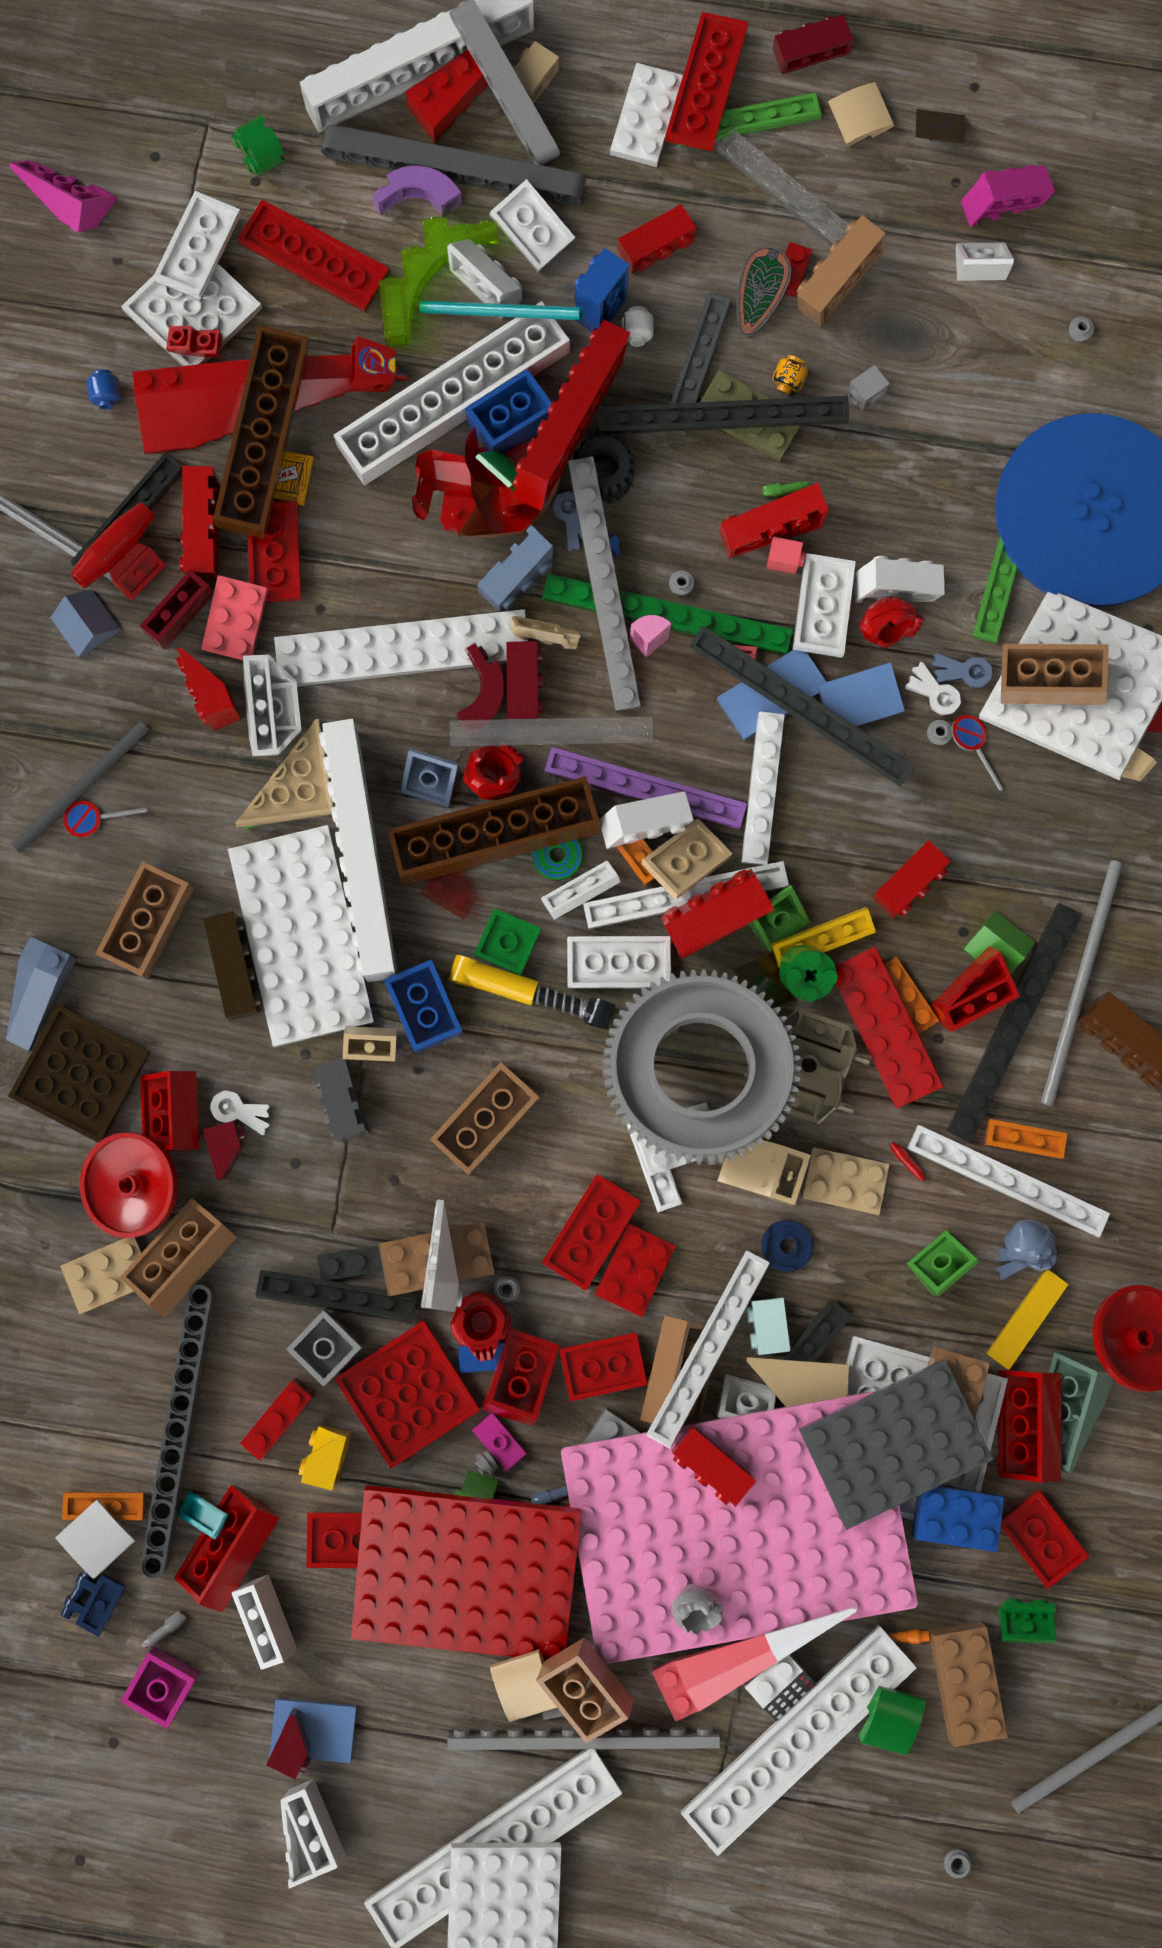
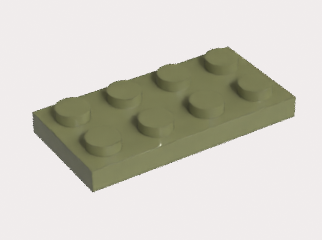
M718 370L700 402L771 398ZM801 426L721 430L780 462Z

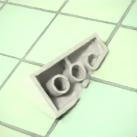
M437 1200L421 1307L455 1312L456 1307L461 1306L463 1292L458 1290L459 1281L444 1200Z

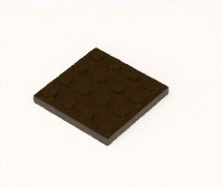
M57 1004L8 1097L99 1143L106 1137L151 1051Z

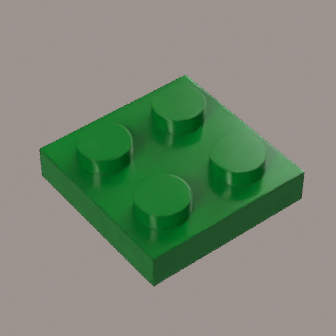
M494 908L474 952V957L521 976L541 932V928Z

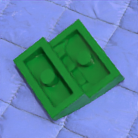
M499 451L478 453L475 458L515 492L516 487L513 486V482L518 473L516 472L517 463L507 454Z
M879 1686L867 1706L870 1716L858 1735L861 1743L907 1755L922 1721L926 1704L925 1699Z

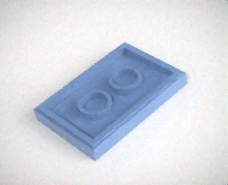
M891 662L817 685L822 704L855 726L905 711Z
M276 1698L270 1755L289 1714L295 1708L299 1711L311 1747L307 1756L311 1757L312 1760L351 1763L357 1705Z

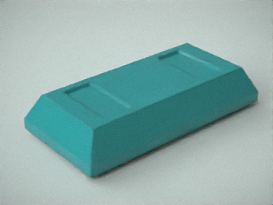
M192 1491L188 1492L178 1513L179 1517L215 1540L219 1537L228 1519L227 1513Z

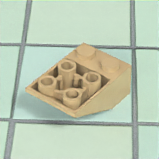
M763 1140L764 1143L761 1147L753 1143L755 1148L753 1152L744 1148L745 1154L743 1157H740L737 1152L734 1153L733 1161H730L727 1156L725 1157L717 1181L794 1206L811 1155Z

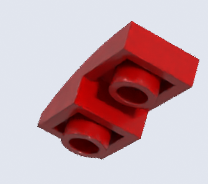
M169 326L166 350L182 355L220 358L223 333L220 330H196L193 326Z

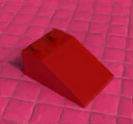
M510 1328L481 1410L532 1426L537 1421L559 1345Z

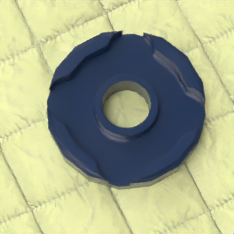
M780 1220L771 1224L764 1232L761 1240V1252L764 1259L770 1262L769 1265L772 1268L782 1272H794L802 1268L810 1260L813 1253V1239L809 1231L801 1223L793 1220ZM785 1238L791 1239L794 1243V1249L789 1254L783 1253L780 1249V1243Z

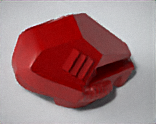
M897 596L885 597L868 607L859 627L866 640L876 646L879 644L882 648H889L902 640L904 636L914 637L922 626L924 617L916 613V608L913 605L902 601Z
M508 743L502 744L499 748L497 746L480 747L470 752L463 774L464 783L482 800H494L511 796L520 783L521 773L519 764L524 758Z
M476 1291L471 1292V1294L462 1299L461 1306L456 1308L450 1328L455 1340L461 1346H467L478 1361L491 1360L495 1355L500 1340L505 1339L510 1331L511 1316L497 1297L490 1293Z

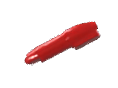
M896 1142L890 1143V1149L896 1158L905 1165L914 1177L919 1181H924V1172L909 1156V1153Z

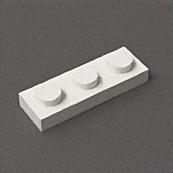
M605 861L543 896L541 900L555 920L621 881L609 862Z

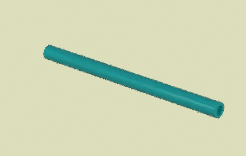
M423 300L419 306L420 312L425 314L582 320L584 315L582 307Z

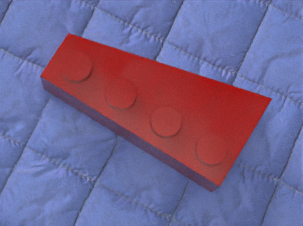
M466 50L405 91L407 108L434 144H436L441 139L443 132L452 127L455 119L463 111L465 112L471 106L474 98L477 95L480 96L489 85L469 50Z

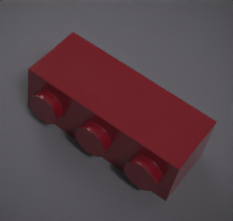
M844 14L836 17L829 16L820 22L806 23L797 29L781 31L774 37L773 52L783 75L850 54L853 38Z
M189 570L139 626L147 637L165 650L214 594L205 581Z
M537 641L506 642L508 720L538 719V714H543V698H538V688H543L542 673H537V663H542V647H537Z

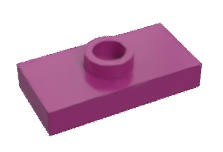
M493 1413L472 1429L505 1471L526 1455L525 1450Z

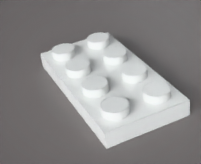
M636 63L610 149V155L657 167L683 75Z
M195 191L153 276L155 281L201 299L241 216L240 209Z
M806 553L793 650L843 657L856 561Z
M670 936L567 937L568 989H641L643 987L650 989L652 981L656 985H660L661 977L667 982L670 981Z

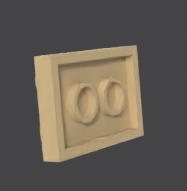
M698 818L689 824L685 831L677 833L643 858L641 864L676 900L731 859L732 853Z
M813 1147L802 1199L880 1215L889 1164Z
M137 1237L121 1239L60 1266L79 1315L134 1292L119 1277L142 1253Z

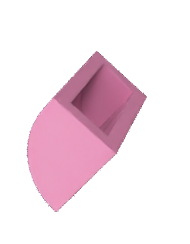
M656 615L641 617L631 624L630 641L647 658L669 639L671 623L665 618Z

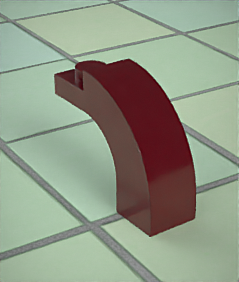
M476 643L464 650L479 675L480 691L471 705L455 714L467 736L480 730L490 722L500 707L504 691L503 675L498 661L496 660L488 665L486 662L489 659L487 653L482 646L477 647Z

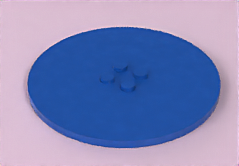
M1097 413L1063 417L1042 426L1029 435L1009 458L1002 471L995 496V520L999 537L1002 538L1006 554L1011 562L1016 564L1017 570L1023 577L1046 594L1047 592L1055 595L1060 593L1091 607H1110L1125 604L1145 596L1161 585L1162 440L1146 428L1132 421L1117 416Z

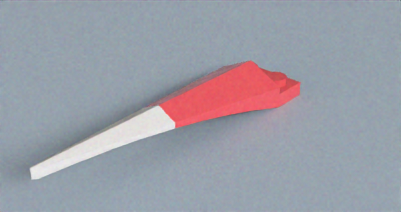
M857 1607L847 1608L757 1637L676 1657L653 1668L652 1674L676 1722L705 1709L855 1613Z

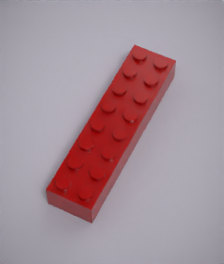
M603 320L599 329L596 327L593 329L589 339L590 345H585L580 353L579 360L581 361L578 365L574 364L568 377L570 378L569 382H564L558 393L559 400L552 402L548 410V419H543L539 425L537 439L532 438L526 452L528 455L526 458L521 457L517 464L516 472L518 473L513 482V486L516 487L515 499L542 511L623 364L631 332L606 320Z

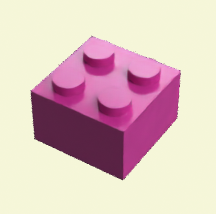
M154 1646L145 1656L120 1702L168 1729L174 1722L200 1672Z

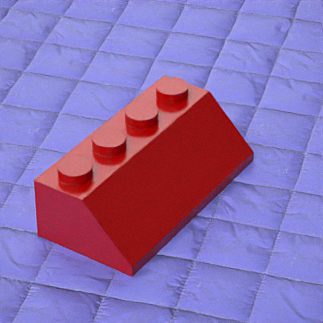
M751 868L737 872L732 879L725 883H716L710 888V891L702 895L696 894L688 899L687 903L680 907H671L664 913L665 915L661 916V919L679 955L683 959L770 913L774 908Z
M999 1370V1376L1008 1380L998 1418V1477L1040 1483L1061 1481V1373Z
M230 1485L217 1508L228 1514V1519L219 1537L215 1540L202 1532L174 1577L199 1605L222 1613L232 1598V1592L240 1585L279 1520V1517L266 1505L234 1485Z

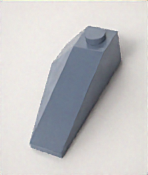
M30 937L18 960L6 1036L7 1041L31 1051L77 961L76 958Z

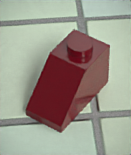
M235 1121L203 1129L216 1180L219 1181L226 1180L244 1148L243 1141L246 1140L243 1126H238V1122Z
M293 1708L266 1764V1766L296 1780L299 1772L305 1773L311 1761V1757L307 1756L311 1747L297 1709Z

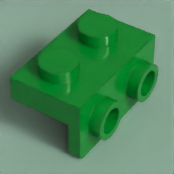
M1020 1599L1005 1600L998 1609L1001 1642L1055 1644L1057 1641L1054 1613L1057 1610L1056 1604L1048 1603L1044 1599L1033 1600L1032 1603H1023Z

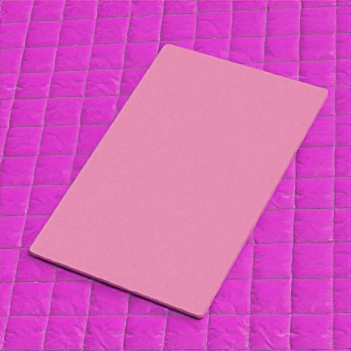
M874 1391L683 1425L671 1449L688 1428L694 1425L755 1477L756 1483L736 1507L730 1502L728 1505L721 1502L714 1495L717 1491L713 1487L708 1485L705 1488L694 1478L696 1474L689 1467L685 1470L673 1461L675 1455L672 1454V1450L647 1437V1432L562 1448L561 1457L570 1508L581 1509L577 1548L595 1650L606 1664L753 1638L851 1607H857L856 1612L842 1621L913 1609L917 1606L918 1602L899 1505L846 1530L798 1429ZM686 1585H699L707 1588L718 1597L719 1602L723 1605V1617L720 1624L704 1632L701 1630L697 1634H692L691 1631L687 1633L683 1628L677 1626L672 1614L671 1604Z

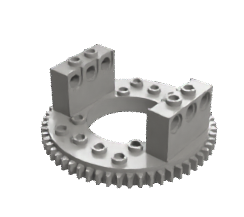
M704 969L700 976H697L695 970H691L689 977L686 976L684 971H681L680 978L678 979L673 973L670 974V981L668 982L661 977L659 986L652 981L650 983V991L644 987L641 988L642 997L637 994L633 995L635 1004L628 1001L625 1003L628 1011H619V1016L622 1020L614 1019L613 1025L617 1029L610 1028L609 1035L613 1038H606V1045L611 1048L604 1049L603 1054L609 1057L603 1059V1066L608 1067V1069L603 1070V1076L609 1078L604 1081V1086L612 1088L607 1091V1097L615 1098L611 1101L610 1105L611 1107H619L615 1113L616 1117L624 1116L621 1123L622 1126L630 1124L631 1127L628 1133H639L637 1141L640 1142L646 1139L645 1147L647 1149L654 1145L656 1146L655 1153L658 1154L661 1150H664L665 1158L667 1159L671 1154H675L676 1162H679L683 1156L686 1159V1164H690L692 1158H696L697 1165H701L702 1159L706 1158L709 1165H715L718 1162L723 1163L726 1156L730 1161H733L734 1153L736 1152L740 1157H743L745 1154L744 1148L753 1152L755 1149L753 1143L761 1147L764 1143L762 1136L769 1140L772 1137L770 1130L778 1131L779 1126L777 1122L784 1123L786 1120L782 1113L789 1114L791 1111L787 1104H794L795 1098L790 1094H797L798 1088L793 1084H799L800 1078L794 1074L800 1073L801 1067L794 1064L798 1063L801 1058L800 1056L793 1055L798 1051L799 1046L791 1045L796 1039L795 1035H788L792 1026H783L787 1017L777 1016L781 1009L780 1007L771 1008L773 1004L772 999L766 1002L763 1000L765 992L758 995L755 994L757 986L754 985L748 989L746 988V980L741 984L737 983V976H734L731 981L727 980V973L725 972L721 978H718L715 970H713L711 976H707ZM692 1023L713 1024L728 1031L741 1044L748 1061V1079L741 1094L728 1105L712 1111L689 1110L673 1102L659 1086L654 1071L656 1051L663 1039L672 1032L674 1034L677 1033L681 1026Z

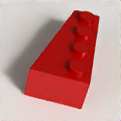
M182 466L183 508L181 517L183 532H181V547L183 548V556L180 557V571L186 574L191 570L202 580L217 581L220 528L215 527L213 518L221 483L213 466Z
M815 483L770 503L751 509L741 515L725 518L720 524L719 533L730 559L771 545L773 537L790 539L823 528L829 509L819 483Z

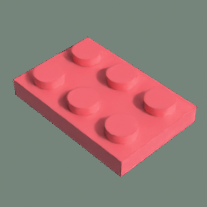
M218 575L201 650L243 660V656L254 655L269 588Z

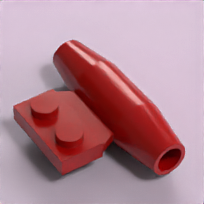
M138 503L117 518L86 549L70 573L73 580L85 589L109 572L112 583L128 600L132 601L166 566L150 547L138 543L155 518L151 510L143 503Z

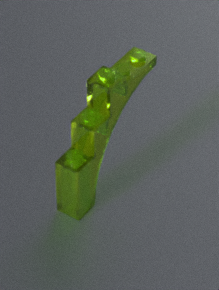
M434 216L422 220L425 248L409 247L406 250H401L403 278L388 277L385 280H379L386 346L411 345V325L415 307L432 277L449 262L447 246L450 243L467 239L481 246L499 243L497 222L481 221L478 224L469 225L458 223L448 227L447 217Z

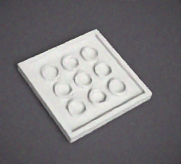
M217 264L201 299L156 282L152 276L121 306L123 311L165 350L169 326H193L196 330H220L223 333L222 348L262 309L261 303L219 264ZM168 352L182 366L205 364L212 358Z
M560 1842L451 1843L447 1948H557L561 1866Z

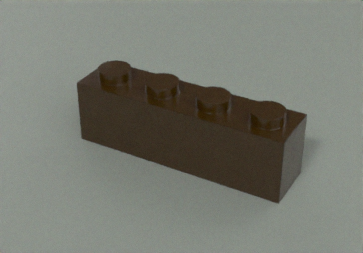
M234 911L203 918L225 1018L231 1021L260 1014L258 1007L262 1006V1000L259 991L255 992L253 982L256 981L254 967H249L247 957L251 956L248 942H243L241 932H245V926L242 917H238Z

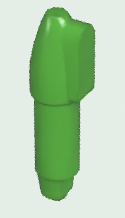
M799 481L780 485L779 483L766 485L763 487L764 497L771 498L781 497L810 486V483Z

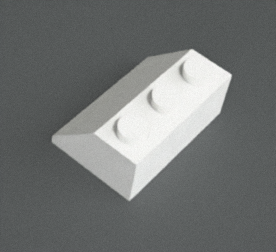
M470 239L450 243L447 246L450 271L483 303L519 304L522 301V286L519 281L514 277L510 278L498 261L495 260L493 262L480 244L476 245Z

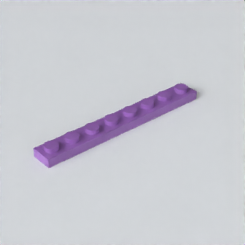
M554 747L551 748L545 767V773L567 780L586 776L591 787L639 801L685 791L692 816L736 829L741 827L747 803Z

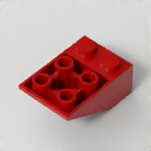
M181 647L177 648L180 657L176 658V661L187 680L185 684L190 695L193 696L195 702H198L194 706L204 725L209 724L214 731L241 720L234 700L225 684Z

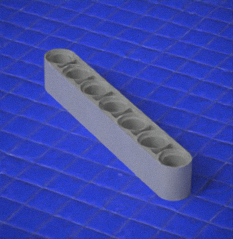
M467 0L451 10L449 14L453 24L533 163L544 166L559 157L560 152L554 139L475 1Z

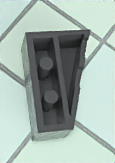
M341 1058L316 1066V1074H313V1080L316 1088L321 1089L323 1099H320L324 1114H328L330 1122L328 1128L332 1139L342 1143L370 1134L348 1060Z

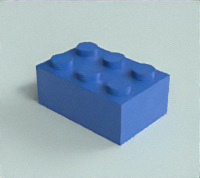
M606 248L603 249L600 255L596 254L592 258L588 271L585 275L583 273L580 274L574 285L575 307H582L584 311L583 319L575 321L591 332L595 327L599 329L603 320L611 322L628 299L630 264Z
M527 369L466 407V420L472 430L476 425L477 437L487 451L506 453L537 434L541 421L543 419L547 420L549 417L548 410L552 402Z
M432 959L384 979L413 1051L416 1054L463 1034Z
M939 1485L916 1496L911 1535L916 1540L997 1552L1004 1497L998 1493Z

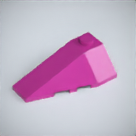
M30 160L10 162V168L61 222L70 226V229L75 232H85L87 229L96 228L116 202L117 196L101 187L90 184L88 188L77 184L78 178L55 175L56 171L41 164Z

